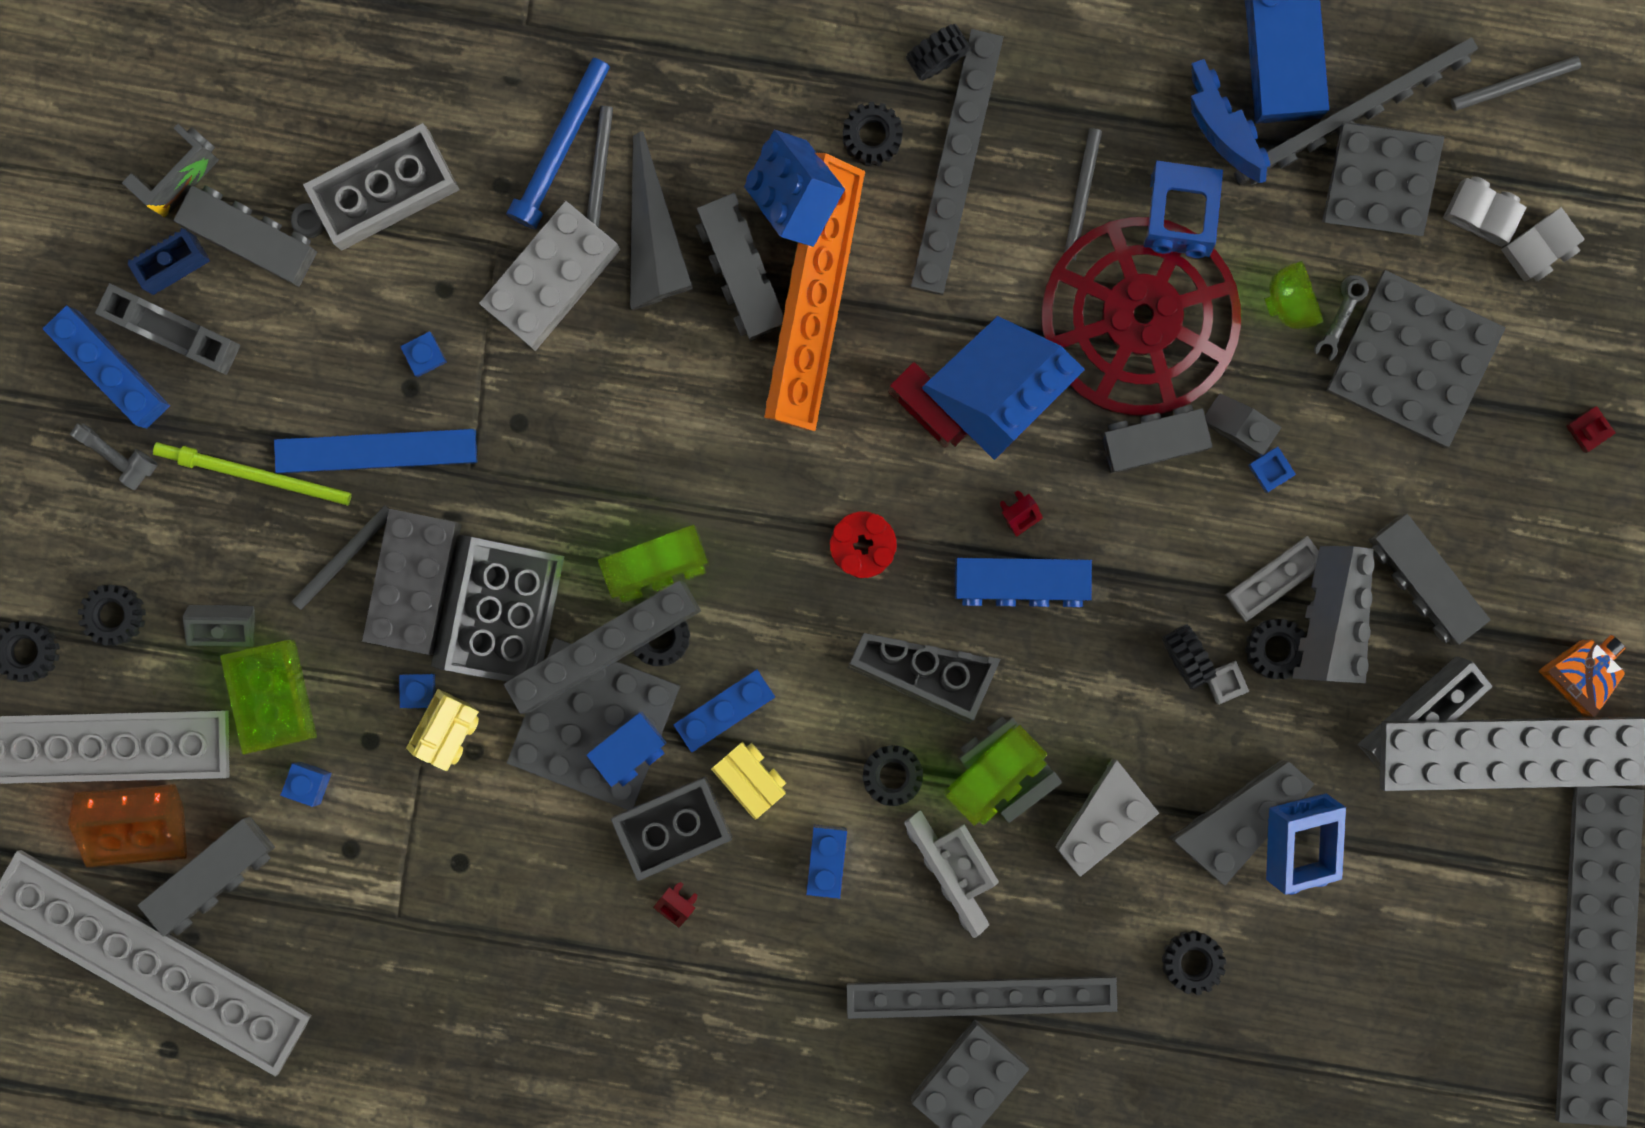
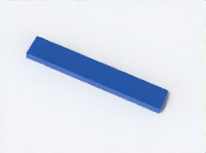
M475 429L274 440L275 473L277 474L477 463Z

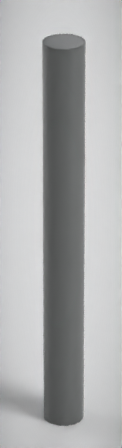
M1574 56L1451 99L1452 109L1458 111L1580 69L1581 61L1578 56Z
M600 106L587 219L598 228L613 116V107Z
M1090 128L1088 132L1064 253L1076 240L1081 238L1102 131L1099 129ZM1077 254L1072 259L1073 261H1076Z
M384 505L292 600L296 607L302 610L387 523L389 507Z

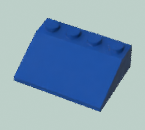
M997 316L939 370L922 389L995 460L1085 369L1061 345Z

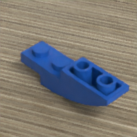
M1205 59L1192 63V81L1197 94L1191 96V112L1199 128L1217 152L1233 167L1258 183L1265 182L1267 168L1270 167V160L1265 148L1259 149L1255 139L1258 138L1253 121L1251 119L1246 120L1242 109L1232 112L1228 98L1226 96L1221 97L1218 91L1220 81L1215 69L1209 70Z

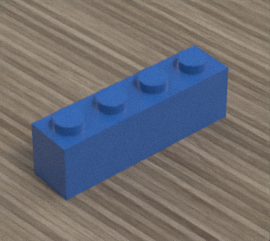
M66 305L42 328L136 426L147 429L170 407L167 401L80 311Z
M956 558L955 599H962V606H982V599L996 600V606H1016V600H1029V607H1049L1050 600L1063 601V607H1083V601L1092 600V560Z

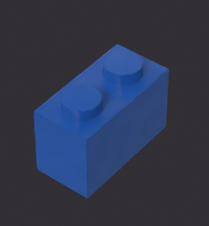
M639 712L586 756L611 787L618 782L623 787L638 775L635 768L645 761L650 766L665 754L661 747L667 742L644 713Z
M814 824L806 895L840 899L847 828Z

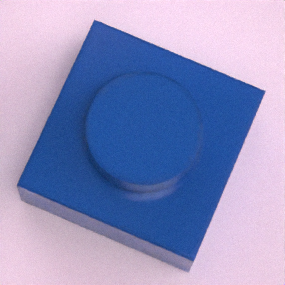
M430 331L400 346L416 377L447 363Z
M1275 447L1248 465L1265 493H1268L1296 475L1279 447Z
M435 674L399 675L400 708H428L435 695Z

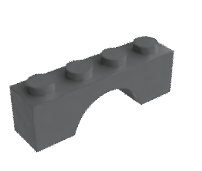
M110 283L95 314L225 375H227L241 346L228 338Z

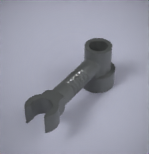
M1350 275L1341 282L1340 292L1343 296V301L1328 332L1323 339L1316 343L1314 347L1315 354H1318L1322 345L1330 344L1332 352L1328 359L1331 361L1336 357L1338 352L1337 344L1349 316H1351L1356 303L1362 301L1368 294L1369 286L1363 277ZM1359 283L1361 291L1359 294L1353 295L1351 287Z
M77 423L70 432L72 437L93 449L123 472L119 480L132 490H136L144 478L151 476L158 466L154 459L140 450H135L129 459L125 458L110 447V445H107L98 434L84 423L82 425Z

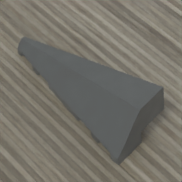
M643 131L633 136L630 306L632 310L661 302L663 298L693 289Z

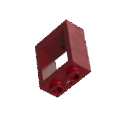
M913 362L890 385L888 393L944 448L950 443L956 447L968 434L922 389L931 378Z

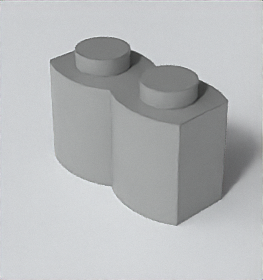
M1472 177L1471 179L1466 178L1462 180L1443 218L1495 245L1503 247L1509 244L1527 207L1519 203L1520 198L1510 192L1502 191L1501 194L1496 193L1489 188L1490 183L1482 178Z
M1560 207L1510 242L1501 251L1524 282L1532 277L1537 282L1553 271L1550 265L1557 259L1561 258L1565 262L1581 250L1577 245L1585 239L1562 207Z

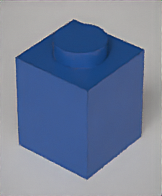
M303 762L292 763L280 796L311 807L320 805L332 773Z

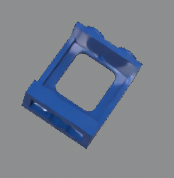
M1156 161L1150 181L1152 196L1148 234L1144 247L1152 248L1154 252L1161 254L1174 251L1185 253L1191 258L1210 257L1217 238L1223 170ZM1169 190L1197 193L1205 196L1204 225L1201 234H1189L1165 229L1164 215L1166 196Z

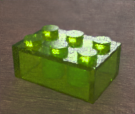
M694 524L598 560L611 598L621 599L622 603H628L643 597L642 590L650 587L656 592L666 589L674 584L673 579L684 575L685 579L690 580L706 574L704 567L711 565L698 528Z
M284 640L220 655L242 755L317 738L295 640Z
M1015 724L958 777L943 794L974 826L978 822L984 825L998 812L994 807L1003 798L1009 801L1022 789L1019 782L1027 775L1033 778L1046 766L1047 763L1043 759L1048 753L1021 725Z

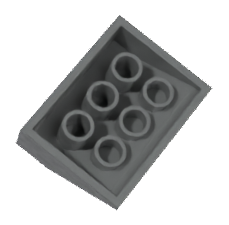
M458 535L431 666L445 671L508 682L542 662L565 556Z

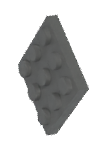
M1342 121L1323 215L1324 223L1424 236L1444 136Z

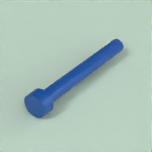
M592 58L521 200L513 199L506 213L508 217L516 222L536 230L543 216V213L538 209L610 69L607 63L597 58Z

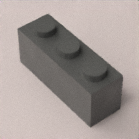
M1188 405L1173 409V416L1161 418L1160 413L1141 417V424L1129 426L1128 421H1122L1108 425L1109 431L1103 433L1101 437L1110 473L1213 448L1203 408L1193 410V406Z

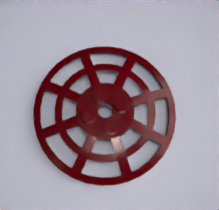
M1129 217L1110 221L1092 229L1076 240L1062 255L1051 272L1044 290L1041 307L1043 337L1061 345L1063 348L1079 342L1087 358L1100 371L1105 373L1096 392L1086 386L1078 377L1069 386L1078 395L1095 406L1113 413L1129 416H1147L1155 413L1172 412L1173 409L1186 406L1206 393L1220 379L1231 362L1238 344L1241 328V303L1237 285L1229 267L1215 249H1213L1210 257L1220 270L1225 282L1207 287L1197 269L1185 258L1181 257L1182 253L1172 251L1161 254L1154 252L1152 248L1144 247V245L1127 246L1121 229L1131 226H1148L1149 217ZM1164 220V227L1167 230L1196 234L1187 227ZM1108 233L1115 251L1098 260L1084 277L1066 269L1070 261L1084 246L1099 236ZM1151 255L1161 257L1164 260L1156 275L1138 274L1132 256ZM1115 261H1119L1125 279L1117 283L1112 290L1094 282L1096 276L1104 268ZM1176 265L1191 278L1197 290L1182 295L1178 294L1176 289L1168 282ZM1060 281L1078 290L1073 305L1074 330L1055 336L1052 308L1055 291ZM1089 294L1104 301L1102 320L1085 326L1083 308L1085 297ZM1229 295L1232 305V325L1229 341L1224 350L1208 340L1213 324V305L1211 300ZM1202 303L1203 322L1200 335L1182 326L1184 308ZM1146 306L1151 310L1152 319L1149 323L1142 324L1135 319L1134 310L1136 307ZM1107 333L1110 340L1118 347L1111 363L1105 361L1090 343V338ZM1175 338L1193 347L1191 352L1182 361L1168 369L1163 349L1169 346ZM1201 353L1218 362L1213 372L1200 385L1187 394L1176 398L1171 378L1178 376L1188 369L1199 358ZM1130 354L1150 355L1155 373L1136 374L1126 372L1123 368ZM1117 380L1136 385L1158 383L1163 403L1133 405L1117 402L1108 398Z

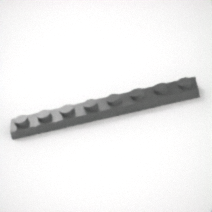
M971 29L968 42L970 50L965 55L911 289L941 296L944 294L1004 36Z
M1473 38L1465 40L1267 152L1270 160V167L1267 170L1276 165H1279L1280 169L1285 168L1298 160L1297 153L1306 148L1309 153L1317 150L1327 143L1325 138L1335 132L1339 137L1342 121L1354 123V121L1363 116L1370 120L1385 111L1383 105L1391 100L1398 104L1414 94L1412 89L1416 86L1423 84L1427 88L1443 78L1441 72L1451 67L1454 72L1472 62L1470 56L1478 49ZM1239 170L1234 173L1239 185L1250 181L1251 185L1258 183Z
M1115 976L847 983L848 1019L1117 1012V978Z

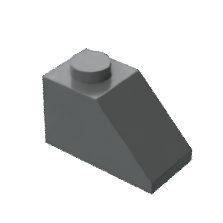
M1221 393L1205 414L1208 427L1254 458L1264 455L1282 428L1255 409Z

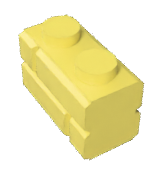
M437 689L406 749L413 756L448 771L451 764L455 765L459 761L463 752L461 744L466 735H471L475 731L479 722L477 717L479 711L471 704Z
M741 742L712 767L711 770L753 819L756 820L786 794L782 787L787 783L774 768L768 772L761 764L764 756L752 743L746 746Z

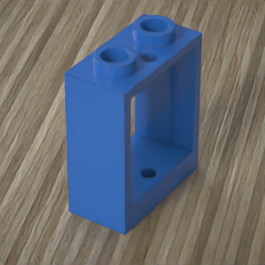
M1326 793L1270 807L1266 880L1285 895L1297 894L1301 890L1323 887L1328 883L1342 880L1346 807ZM1320 826L1319 862L1294 868L1295 832Z

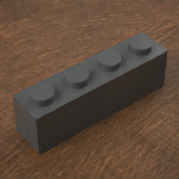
M206 185L203 190L191 186L173 220L174 222L300 287L318 253L309 246L311 243L310 239L293 231L291 236L281 232L282 225L266 216L261 221L250 216L253 210L235 200L232 206L221 201L223 194Z
M1408 514L1399 515L1368 539L1373 545L1371 549H1374L1373 555L1381 564H1388L1394 572L1391 575L1393 581L1403 591L1406 589L1414 598L1412 601L1413 606L1423 617L1428 616L1435 624L1432 629L1443 643L1449 642L1450 645H1460L1491 621Z
M1456 656L1384 721L1456 720L1493 686L1473 661ZM1381 724L1357 744L1379 770Z
M251 817L243 818L137 906L163 937L172 932L178 936L193 924L190 918L200 910L204 914L219 902L216 896L226 889L230 893L243 883L245 879L242 875L251 867L256 871L271 859L268 853L275 846Z

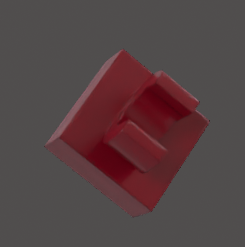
M1597 406L1592 407L1566 425L1584 453L1590 452L1616 434Z
M1020 491L1014 492L1018 501L1012 506H1007L1004 501L1000 502L1003 511L1002 515L1009 529L1016 537L1043 519L1039 507L1031 495L1027 494L1024 497Z
M682 882L677 883L673 889L669 887L653 907L678 928L682 926L695 910L693 904L698 896L694 893L688 900L682 898L679 895V891L684 885Z

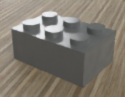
M707 776L611 818L637 881L729 842L733 838Z
M974 1019L910 1096L912 1105L940 1128H981L1028 1072L1029 1067L1026 1061Z

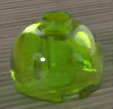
M1303 261L1294 262L1279 269L1270 281V296L1264 298L1270 316L1277 315L1283 325L1299 330L1311 328L1324 322Z

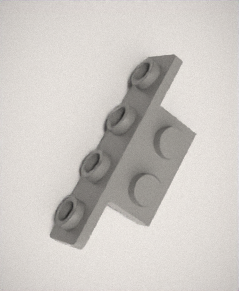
M922 811L914 813L904 822L910 840L917 844L924 856L925 865L935 874L941 884L943 895L948 901L952 902L959 914L961 925L970 932L973 938L979 936L989 926V923L973 897L996 886L999 883L998 879L965 824L937 838Z

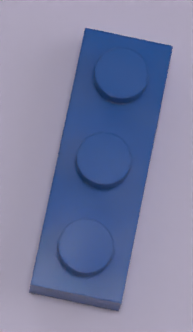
M757 669L673 725L692 753L774 699L775 695Z

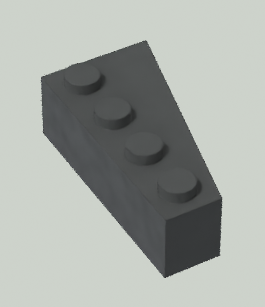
M732 193L698 207L697 211L701 223L696 225L702 243L709 242L714 254L708 257L715 274L717 275L722 272L727 284L722 286L721 289L728 306L733 303L736 306L739 316L734 317V321L740 336L747 334L751 342L781 330L784 315L772 285L766 277V271L760 255L753 245V239L746 220L741 216L736 195Z
M1320 546L1312 582V589L1316 592V595L1311 604L1307 606L1305 618L1310 621L1307 638L1301 637L1298 651L1303 653L1301 666L1294 668L1292 679L1366 683V674L1369 668L1367 654L1368 640L1371 633L1369 619L1370 606L1373 599L1371 585L1372 572L1374 570V549L1355 546Z
M864 633L847 668L969 724L975 719L1001 659L972 655L971 653L940 649L935 646L919 645Z
M1280 760L1248 782L1243 788L1220 801L1218 805L1205 814L1195 818L1186 827L1176 831L1169 838L1213 878L1225 886L1268 838L1269 808L1301 800L1315 784L1289 761Z

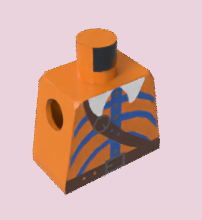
M1610 635L1600 646L1592 640H1581L1546 664L1538 672L1583 716L1595 717L1625 674L1614 660L1626 648L1613 635Z

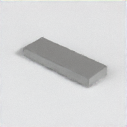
M1306 536L1229 591L1225 596L1244 622H1247L1315 573L1319 551L1310 538Z

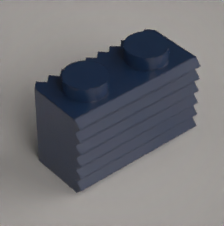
M181 228L180 233L175 232L174 236L169 235V239H163V243L158 242L157 247L152 246L151 250L146 249L145 254L140 253L139 257L134 256V260H128V266L141 288L155 295L210 262V259L198 238L186 229Z

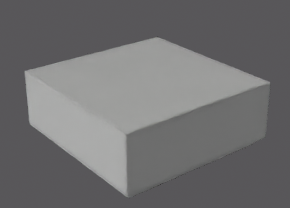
M1232 661L1216 668V677L1207 682L1217 705L1249 692L1237 661Z

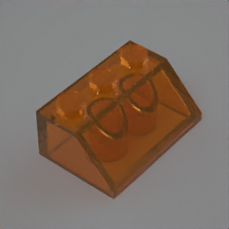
M176 784L74 793L68 825L86 867L187 858L184 806Z

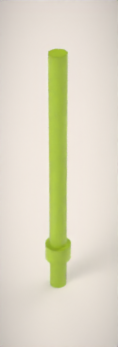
M156 442L153 448V455L178 461L180 466L188 468L197 466L347 506L351 500L352 494L350 492L200 454L197 449L182 446V448H177Z

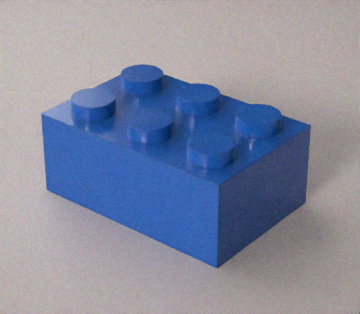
M774 129L769 140L763 145L761 155L754 169L749 172L744 187L780 237L814 247L845 188L824 161L815 154L817 152L807 140Z

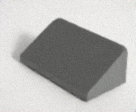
M189 605L183 615L186 646H254V606Z

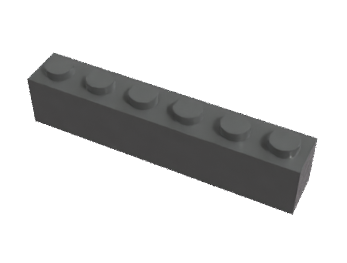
M679 580L506 682L504 686L520 714L530 713L701 612V609L686 583Z

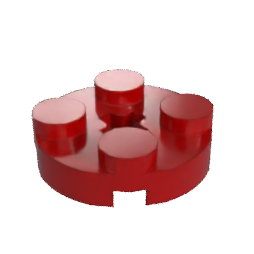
M867 511L854 512L845 516L835 526L830 539V551L835 564L846 574L856 578H871L882 573L892 563L897 549V540L891 525L882 516ZM864 535L866 540H872L873 546L868 548V554L862 555L861 550L854 549V544L858 542V536Z

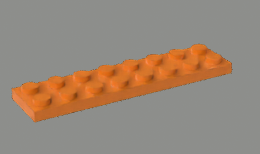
M827 153L815 154L824 161L845 188V191L814 247L799 242L797 244L764 418L807 431H816L865 176L864 170Z

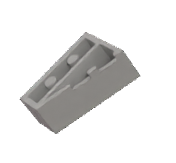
M1113 758L1055 846L1080 877L1159 814L1121 764Z

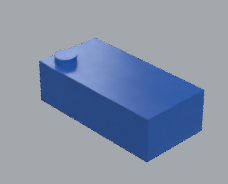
M1245 0L1255 124L1321 119L1329 111L1320 0Z

